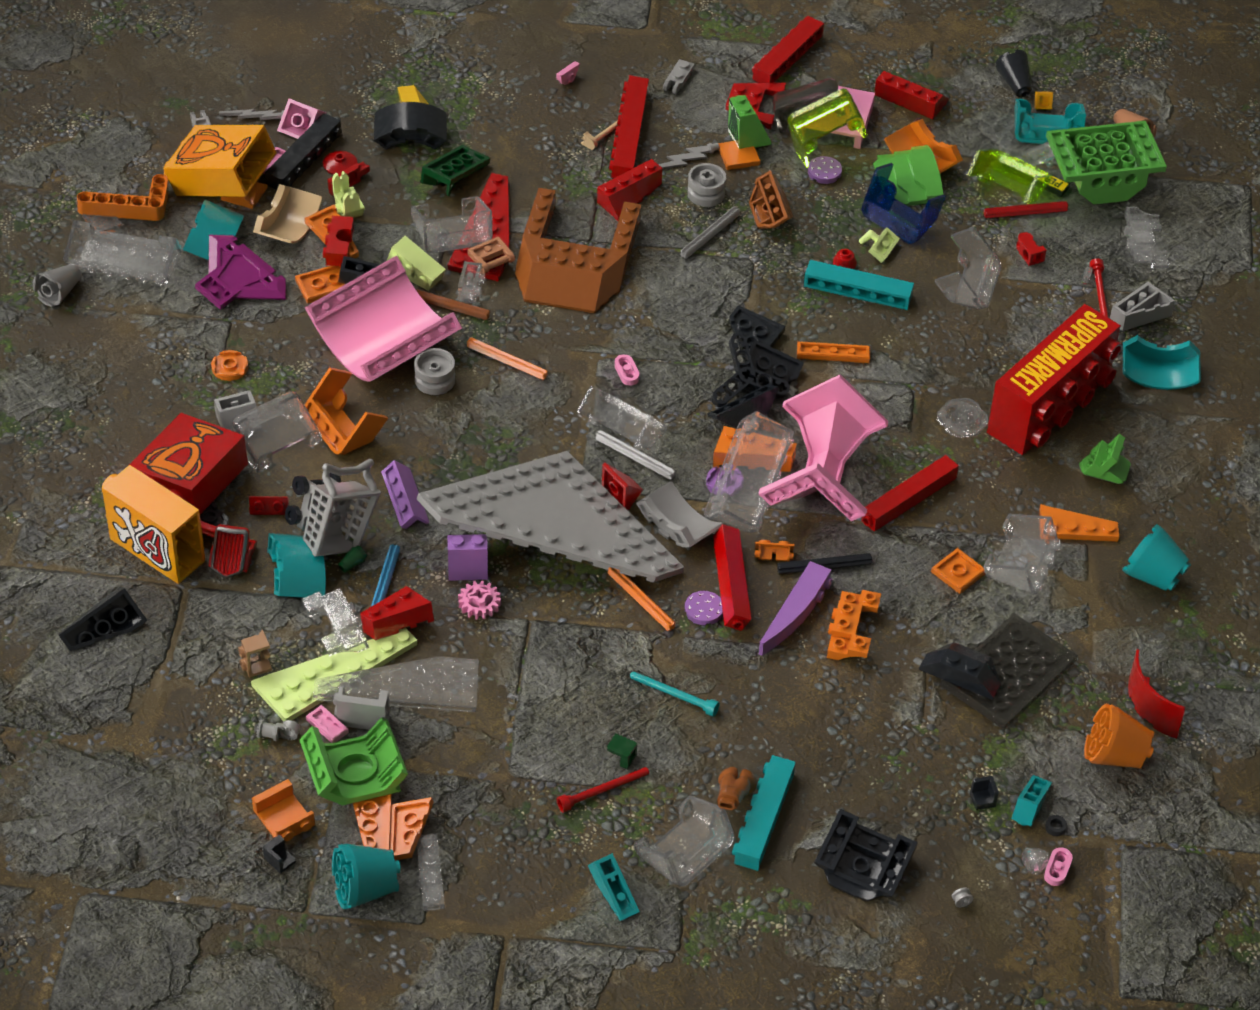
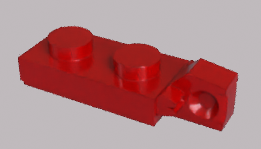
M361 162L343 170L349 177V187L360 182L361 176L370 172L369 165ZM332 176L327 180L329 193L334 196Z

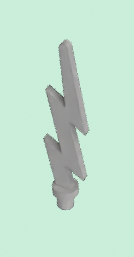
M256 109L220 111L219 116H238V119L260 117V120L281 119L284 110L281 113H277V110L256 111Z
M709 143L707 146L686 148L690 153L667 156L666 158L671 161L658 165L663 169L686 166L687 163L684 161L705 159L707 156L702 153L712 154L715 150L720 149L718 143Z

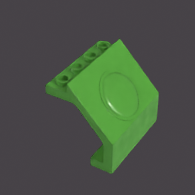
M381 717L365 735L356 738L324 743L319 729L311 726L300 739L318 796L343 806L401 792L399 784L406 778L408 773L387 719Z

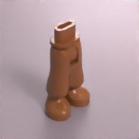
M736 767L724 769L718 778L720 785L717 798L718 806L726 810L736 809L748 794L755 791L757 787L755 775L749 770L743 769L738 778V769Z

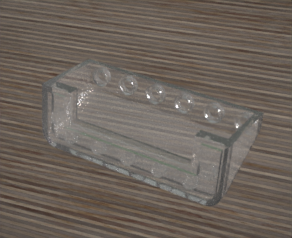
M74 220L63 261L67 265L74 264L90 273L98 271L107 276L115 274L124 279L131 277L141 282H147L148 280L153 281L157 285H164V283L169 282L183 248L177 238L159 235L158 240L96 230L91 223Z
M758 411L743 418L733 436L704 511V516L750 533L759 531L763 523L761 521L762 517L769 508L768 503L759 495V490L779 480L781 476L780 470L787 460L788 456L786 454L794 442L792 438L795 432Z

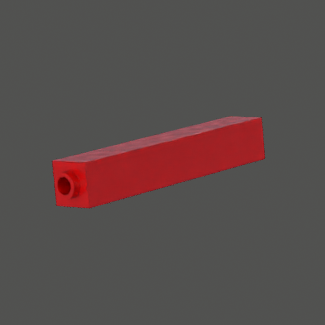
M944 455L865 506L867 513L862 517L861 521L874 532L955 480L959 465L947 455Z
M722 524L713 535L724 626L742 631L751 621V612L740 531L737 528Z

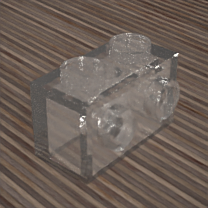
M464 261L458 283V301L476 304L477 297H481V284L484 285L485 274H482V263Z

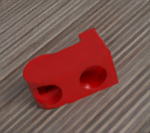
M1020 233L1016 249L1026 263L1031 266L1044 262L1046 256L1045 247H1039L1034 242L1033 236L1030 233Z

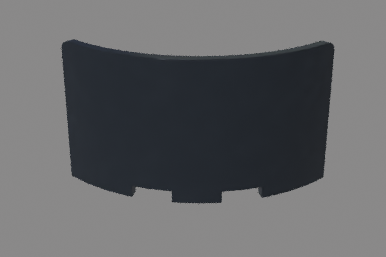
M401 102L388 105L375 113L374 141L386 150L394 145L406 143V140H415V143L424 144L435 150L447 141V113L440 108L420 102Z

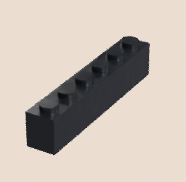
M323 113L265 172L266 184L276 190L279 184L291 187L293 182L298 177H301L303 172L322 155L327 147H330L332 142L340 137L342 133L341 120Z

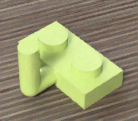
M886 227L880 236L873 230H869L859 239V243L864 245L868 240L873 239L875 243L868 252L882 263L900 238Z

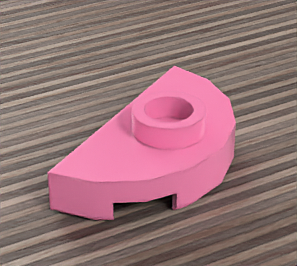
M575 61L556 74L557 80L564 85L572 83L580 63Z

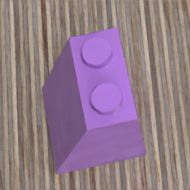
M486 534L448 535L449 581L488 580Z

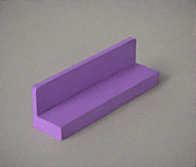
M395 460L392 461L381 473L400 526L407 529L416 520L428 524L429 519L425 508L417 500L419 492L410 468Z

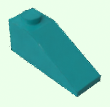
M1033 775L1019 795L1011 819L1020 825L1032 826L1052 782Z
M613 853L588 865L596 885L620 921L640 912Z

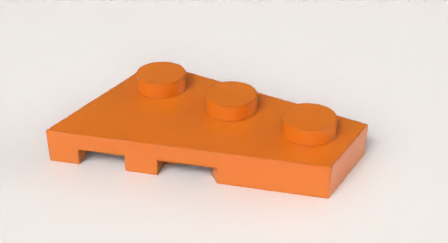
M431 797L391 804L389 850H393L395 860L412 858L434 803Z

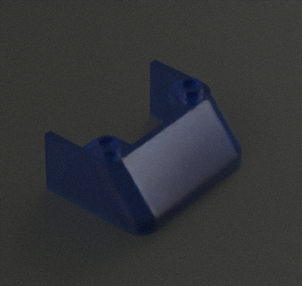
M889 163L877 167L862 204V214L882 228H889L906 243L912 244L919 241L936 222L946 196L940 195L928 199L926 207L919 214L895 199L897 193L896 185L888 180L894 164Z

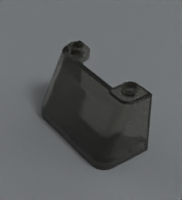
M833 78L781 91L772 97L773 111L780 133L787 132L788 125L795 123L794 116L826 108L827 113L833 111L837 114V117L846 115L838 83Z

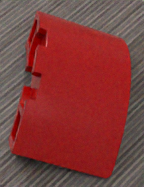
M1136 649L1128 682L1129 697L1135 705L1134 709L1142 719H1146L1154 725L1153 728L1177 739L1185 707L1164 698L1149 685L1150 678L1145 677L1140 668V650Z

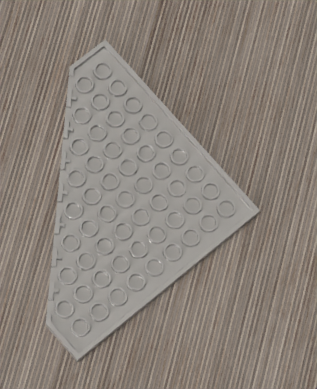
M568 451L421 492L417 496L420 504L440 524L459 525V529L473 533L475 530L485 532L487 537L501 540L503 537L513 540V544L527 548L528 545L539 547V551L555 555V552L567 555L566 558L578 562L586 560L593 562V566L607 570L609 567L620 570L621 574L635 577V575L647 577L646 581L657 582L681 574L685 568Z

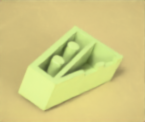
M406 236L391 248L387 258L389 260L394 256H398L408 279L427 291L442 279L446 270Z

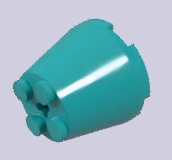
M1156 524L1152 528L1154 533L1148 534L1141 541L1128 559L1130 565L1124 566L1122 571L1165 591L1168 589L1171 591L1179 583L1180 580L1177 579L1179 575L1185 574L1191 567L1190 559L1165 529Z
M347 843L338 844V848H334L332 876H335L338 890H335V894L341 908H355L399 891L397 874L400 873V863L395 861L392 849Z

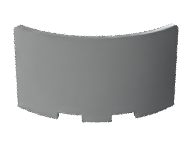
M673 482L666 483L636 502L648 522L651 523L653 521L659 528L658 532L667 540L673 539L676 541V545L681 547L693 546L719 529L723 522L711 521L695 511L682 497Z

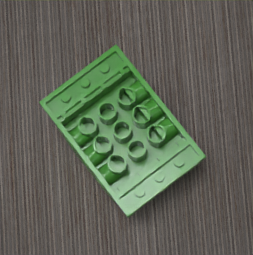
M1146 121L1052 130L1046 133V138L1065 183L1075 182L1079 193L1092 204L1127 201L1146 187L1149 173L1166 172L1167 166Z

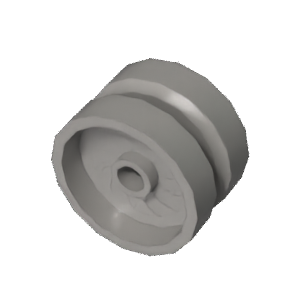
M702 163L691 168L688 173L687 189L690 201L702 207H712L723 201L726 186L725 171L718 165L711 163Z
M430 348L417 355L414 363L415 384L420 391L429 395H440L447 393L453 388L455 384V359L452 354L440 348Z

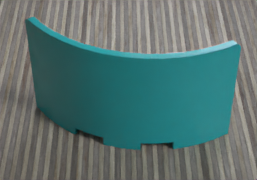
M204 200L195 219L197 226L191 229L183 250L209 260V235L236 236L245 215Z
M1137 335L1123 342V375L1139 385L1155 389L1170 390L1193 386L1201 381L1200 350L1190 340L1181 344L1167 345V348L1157 347V344L1148 342Z
M269 533L267 553L270 554L272 562L277 563V568L274 569V595L325 598L326 574L324 556H314L303 540V535Z

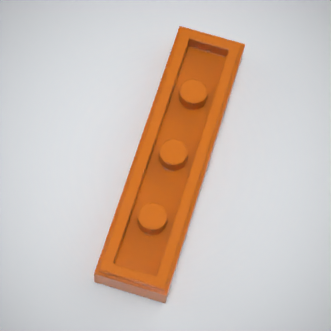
M797 341V359L870 363V346Z

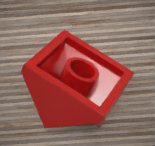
M607 463L602 464V486L628 511L643 489L629 476Z

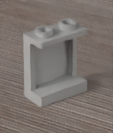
M340 686L338 693L335 692L333 704L336 705L334 716L346 727L370 730L381 717L389 722V691L381 690L379 699L345 695L344 686Z

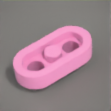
M625 354L617 356L615 358V369L621 381L626 385L637 384L640 373L632 357Z
M1056 848L1052 851L1044 874V879L1048 884L1059 886L1064 883L1072 862V854L1068 849Z

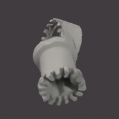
M260 720L256 736L257 738L262 736L273 738L274 741L279 740V738L295 740L298 737L300 725L291 720H286L283 724H271Z

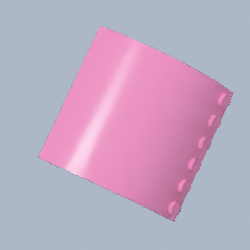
M394 256L304 307L332 353L345 368L363 381L369 382L462 329L454 312L441 318L425 303L408 279L398 256Z

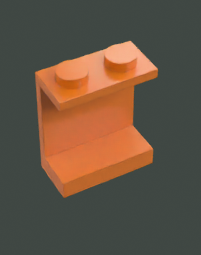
M289 779L252 797L253 811L273 838L280 835L285 841H289L294 836L306 832L315 826L314 812L312 810L308 813L294 796L293 785Z

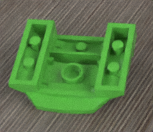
M928 145L911 147V150L896 151L894 154L877 155L878 160L873 163V167L877 175L880 191L889 196L892 208L943 202L944 194L938 165Z

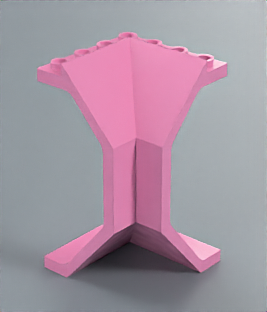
M840 374L783 402L782 407L797 420L808 452L806 468L760 488L759 495L770 506L805 497L819 491L850 521L866 515L867 509L840 482L845 463L867 436L887 427L888 420Z

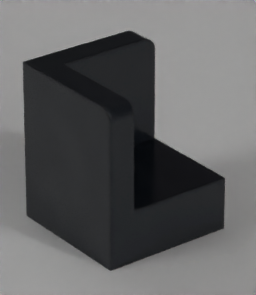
M993 776L973 779L970 796L975 809L981 810L996 807L999 791Z
M277 835L263 846L264 859L280 874L296 863V858L285 849V839L280 835Z

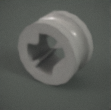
M963 887L952 894V899L955 901L956 907L961 908L972 903L973 896L970 894L969 888Z

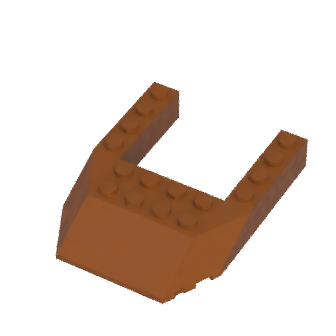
M538 188L522 237L515 276L518 279L524 302L596 313L602 305L609 301L612 295L620 292L641 221L642 204L624 202L611 247L606 249L546 239L545 237L556 206V190Z

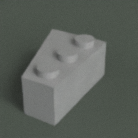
M1147 282L1113 305L1110 319L1120 324V330L1125 331L1172 316L1175 300L1150 282Z

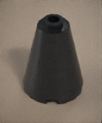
M1018 49L1014 50L1015 53L1010 54L1006 52L996 60V69L1016 96L1026 97L1032 90L1028 56L1025 51Z

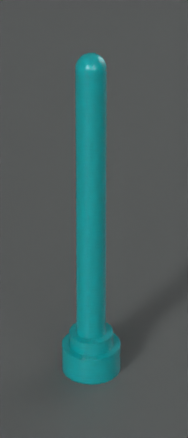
M637 672L630 673L631 679L703 708L707 715L714 717L719 710L720 702L714 699H707L705 701Z

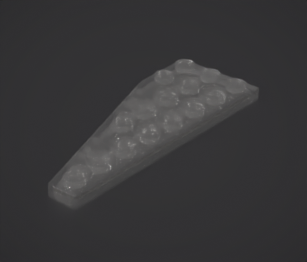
M437 656L317 678L314 682L313 700L333 702L335 692L338 693L340 686H344L345 695L379 699L381 690L389 691L390 706L476 712L479 659Z

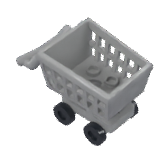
M368 459L357 466L344 468L325 463L322 466V479L308 480L303 475L294 477L292 481L293 491L297 495H304L301 509L296 505L286 508L285 518L288 524H297V527L305 531L303 540L314 556L347 553L352 547L360 546L381 493L377 489L370 473V468L374 465L372 459ZM363 472V477L368 487L356 481L341 482L340 476ZM363 501L368 503L367 508L361 505ZM350 504L355 507L354 511L350 509ZM359 510L364 512L363 517L358 514ZM348 513L352 515L351 519L347 517ZM356 519L361 521L360 526L355 523ZM353 528L357 530L356 534L352 532ZM350 537L354 539L353 543L349 541Z

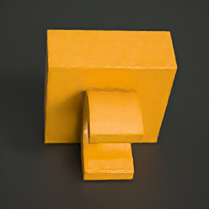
M1035 91L1034 108L1052 109L1053 92Z

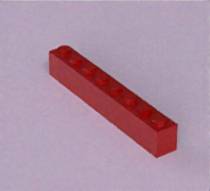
M629 75L628 82H624L623 91L625 92L622 93L621 102L623 103L620 104V114L617 125L620 126H616L615 136L618 137H614L613 147L616 149L612 148L611 159L614 160H610L609 170L612 171L611 178H616L634 168L649 82L648 78Z

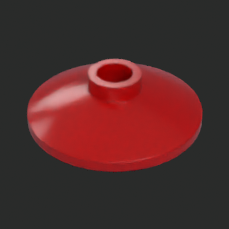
M347 151L329 153L323 160L324 169L333 175L357 164V158Z

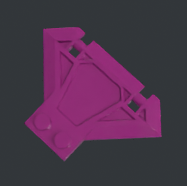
M209 235L208 275L195 284V289L221 310L235 298L286 299V279L282 275L275 277L273 274L276 270L246 245L241 244L238 246L236 244L238 239L233 235Z

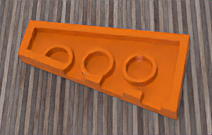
M334 204L305 218V224L324 244L325 236L329 235L327 233L328 222L331 223L332 215L340 216ZM352 240V242H349V257L358 258L359 251Z

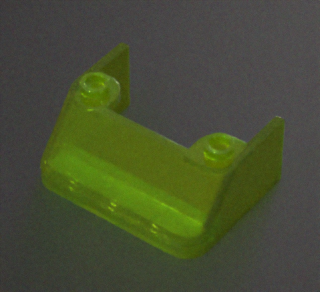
M844 88L792 113L787 120L794 149L806 167L809 164L807 154L816 150L818 146L817 139L845 125L851 131L858 130L863 138L867 137L863 118L851 94Z
M994 148L977 150L967 173L969 177L977 176V180L981 182L994 181L1019 193L1022 201L1026 204L1036 202L1052 178L1050 173Z

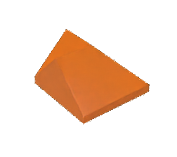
M256 182L246 197L221 196V200L253 209L268 188V185Z

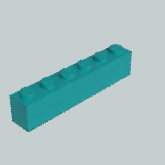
M814 260L809 261L804 278V287L905 310L909 308L914 283Z
M772 755L770 762L765 763L763 769L764 778H759L757 790L759 791L757 794H753L751 806L753 807L746 812L744 820L746 825L745 827L741 826L738 835L740 841L739 843L735 842L732 850V855H735L734 864L759 870L795 773V761Z

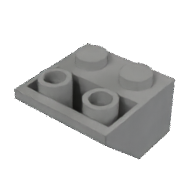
M250 390L214 399L215 414L220 427L244 436L263 431L257 406Z

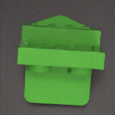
M1118 434L1109 444L1101 440L1091 450L1090 454L1079 463L1082 473L1086 476L1117 484L1124 483L1131 466L1130 461L1120 455L1124 449L1125 437Z

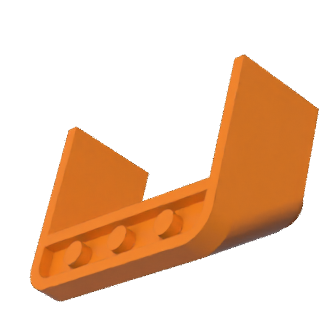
M329 367L305 403L303 414L333 453L345 455L371 443L388 420V417L365 412L355 426L342 410L347 402V394L343 387L352 373Z

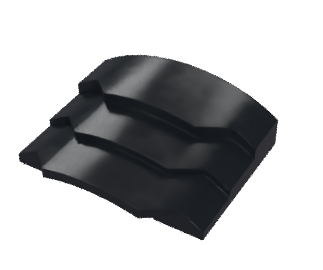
M840 809L814 864L824 870L830 886L867 902L880 896L893 897L914 855L918 842L900 834L897 835L896 840L860 825L858 816Z

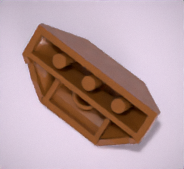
M770 170L758 177L755 181L749 205L759 229L775 228L792 218L793 214L785 192L773 172Z

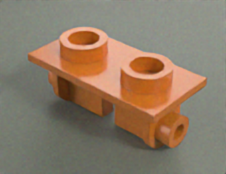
M760 540L755 542V549L759 550H755L754 558H758V560H772V554H776V561L789 562V560H793L794 544H790L788 541L771 543L769 540Z

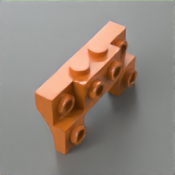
M862 590L861 594L842 591L838 607L833 608L831 619L834 620V623H830L828 629L831 639L827 658L841 660L847 657L867 658L871 638L857 636L861 612L877 613L881 593Z

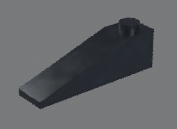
M121 586L64 629L58 636L69 651L132 632L146 622L147 619L126 589Z

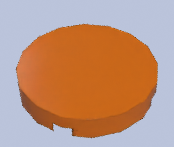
M234 350L220 352L211 362L213 374L225 381L242 378L249 368L247 357L241 355V352Z

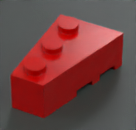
M408 586L360 613L363 632L374 640L397 634L399 629L408 626L411 629L415 628L417 623L426 620L428 623L434 621L432 602Z

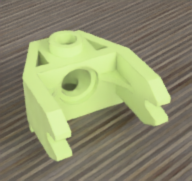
M342 171L340 177L335 173L332 183L337 213L340 216L354 218L362 216L365 207L354 187H349L348 175L344 171Z

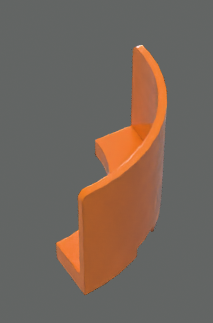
M923 119L906 125L884 139L892 154L896 151L911 150V147L928 145L935 156L939 173L963 161L957 146L949 145L942 141L940 143L937 142Z

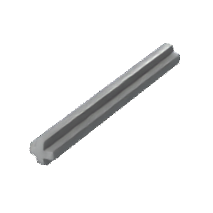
M734 206L681 249V257L687 259L738 217L740 209Z
M599 430L596 433L595 439L669 480L675 477L676 470L603 430Z

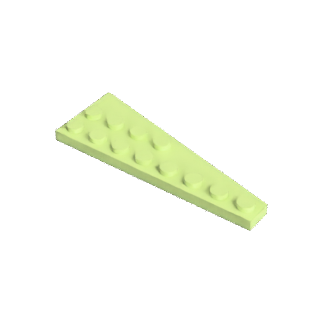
M403 628L397 634L378 640L371 639L251 681V685L283 721H292L332 697L335 692L338 693L340 686L347 688L415 647L417 639L406 628Z

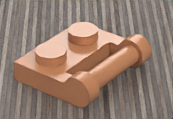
M499 237L468 249V255L478 265L482 274L488 273L490 269L506 262L511 263L515 261L513 252ZM504 254V256H502V257H500V258H498V259H495V260H493V261H491V262H488V263L485 262V261H488V260H490V259H493V258H495V257H497V256H500V255Z

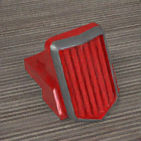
M218 525L215 529L214 544L210 550L208 567H211L225 578L240 574L241 572H247L251 565L252 555L256 549V540L249 539V529Z

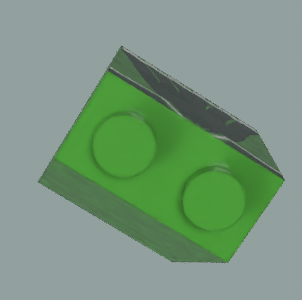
M746 95L729 98L728 132L738 148L752 146L756 148L771 145V140Z

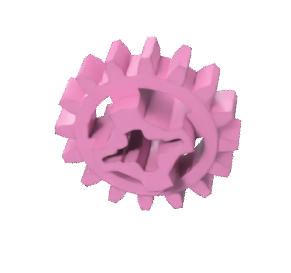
M473 581L472 586L467 583L466 589L461 588V594H458V606L462 608L463 614L468 612L469 618L474 615L476 620L479 616L486 619L487 614L492 617L493 611L498 612V606H501L500 592H497V587L491 588L490 582L484 585V581H481L480 584Z

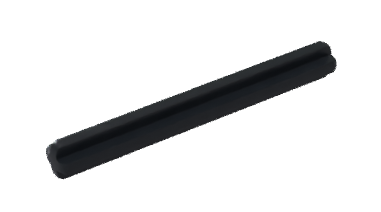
M870 553L782 562L777 564V571L779 574L804 572L810 561L829 569L872 564V556Z

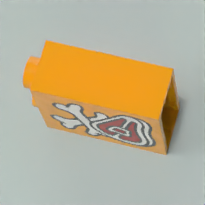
M131 465L118 475L112 474L107 477L102 485V493L109 535L112 541L177 584L182 582L205 562L199 509Z

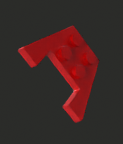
M734 83L725 110L729 111V98L746 95L760 122L765 125V128L771 130L775 115L759 112L765 94L783 97L786 83Z

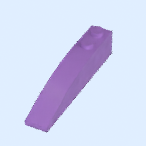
M811 561L809 562L761 639L759 655L763 656L791 635L812 612L817 602L821 603L825 589H829L833 581L831 569Z

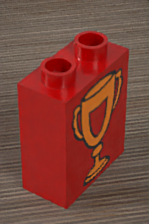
M180 413L129 465L199 509L201 514L248 465L245 437L237 432Z

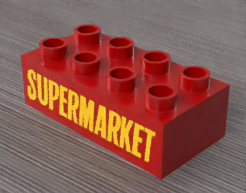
M1086 304L1081 306L996 381L987 433L1022 456L1034 445L1038 448L1042 447L1048 440L1053 427L1056 425L1061 428L1069 422L1074 408L1078 405L1082 408L1086 407L1092 400L1096 388L1099 386L1107 388L1114 380L1117 370L1112 367V363L1122 349V343L1118 342L1121 325Z

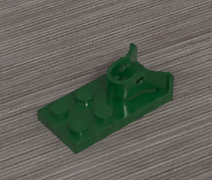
M461 145L422 167L420 183L438 186L443 182L447 184L446 195L450 196L451 190L456 186V182L490 164V157Z

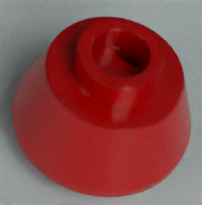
M841 249L833 258V265L854 269L857 265V260L851 250Z

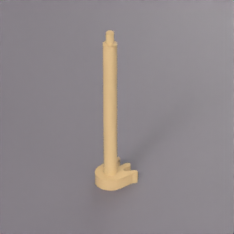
M616 121L595 137L587 131L583 134L581 144L594 150L598 146V141L614 131L616 126L620 125H617Z

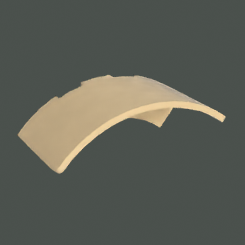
M279 184L271 203L272 209L270 211L266 210L263 214L257 216L253 232L291 244L298 243L310 229L305 224V218L319 211L323 199L322 196Z

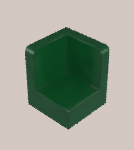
M615 733L607 746V751L620 756V767L628 770L637 756V742Z

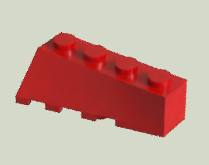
M883 71L875 82V96L930 119H934L949 101V98L886 71Z
M650 159L598 186L597 203L619 221L624 202L639 204L643 201L645 195H649L662 184L663 168L653 159Z

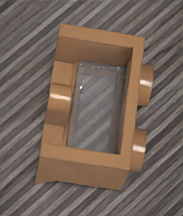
M263 629L259 635L241 640L242 646L238 647L241 657L240 665L243 671L246 670L249 678L272 671L268 660L270 658L268 651L270 645Z

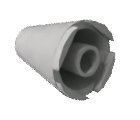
M69 264L39 273L33 279L34 292L37 291L39 294L38 299L45 305L50 307L59 305L81 279V270L76 265Z

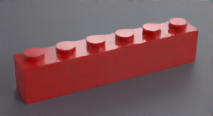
M810 16L801 20L794 29L790 30L786 37H783L776 46L772 47L767 55L765 54L758 63L754 64L752 80L758 83H775L823 36L824 23Z

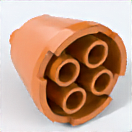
M1106 703L1097 711L1093 718L1095 724L1091 729L1090 735L1086 737L1084 747L1085 759L1097 765L1141 769L1146 757L1150 758L1153 754L1154 748L1151 746L1154 731L1138 722L1117 706Z

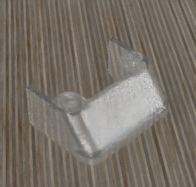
M974 226L951 234V238L960 249L957 259L964 268L963 274L958 271L935 279V283L951 303L984 309L989 306L1001 271V262Z
M591 385L577 410L579 414L589 418L588 422L596 426L600 423L634 442L633 447L641 451L644 449L648 450L668 428V425Z

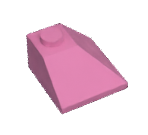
M288 99L277 131L298 139L326 112Z

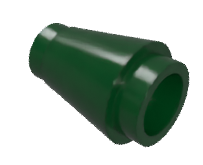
M358 545L352 547L338 566L346 573L364 563L367 554Z

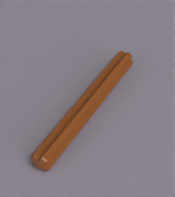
M416 289L427 304L483 320H488L490 316V310Z

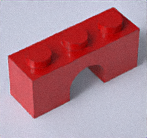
M332 215L331 223L328 222L327 233L329 235L325 236V245L327 247L323 248V258H326V266L341 267L343 257L350 256L349 242H352L354 217Z

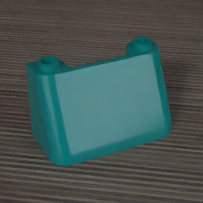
M1015 99V137L1020 142L1049 144L1046 138L1047 131L1085 127L1086 112L1083 104L1071 103L1066 107L1065 115L1031 113L1032 108L1028 100Z

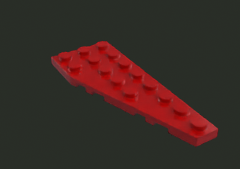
M491 173L450 258L448 270L499 281L504 271V264L490 269L488 273L482 274L478 265L468 255V249L496 237H499L509 248L508 176ZM502 254V255H500V256H497V257H495V258H493V259H490V260H488V261H485V262H486V263L491 262V261H493V260H495V259H498V258L504 256V254Z

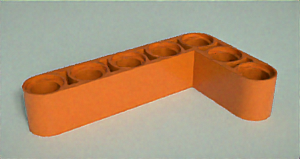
M163 174L153 176L149 196L80 192L77 195L78 212L81 215L151 221L162 220L165 215L169 193L168 177Z

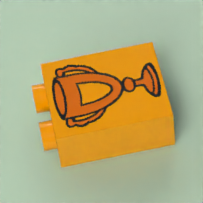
M195 125L181 142V145L170 160L166 162L163 168L164 175L168 177V181L176 196L246 197L277 152L265 125Z

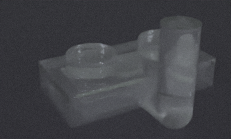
M1049 142L1023 151V158L1028 164L1036 166L1045 163L1048 168H1052L1054 165L1055 157Z

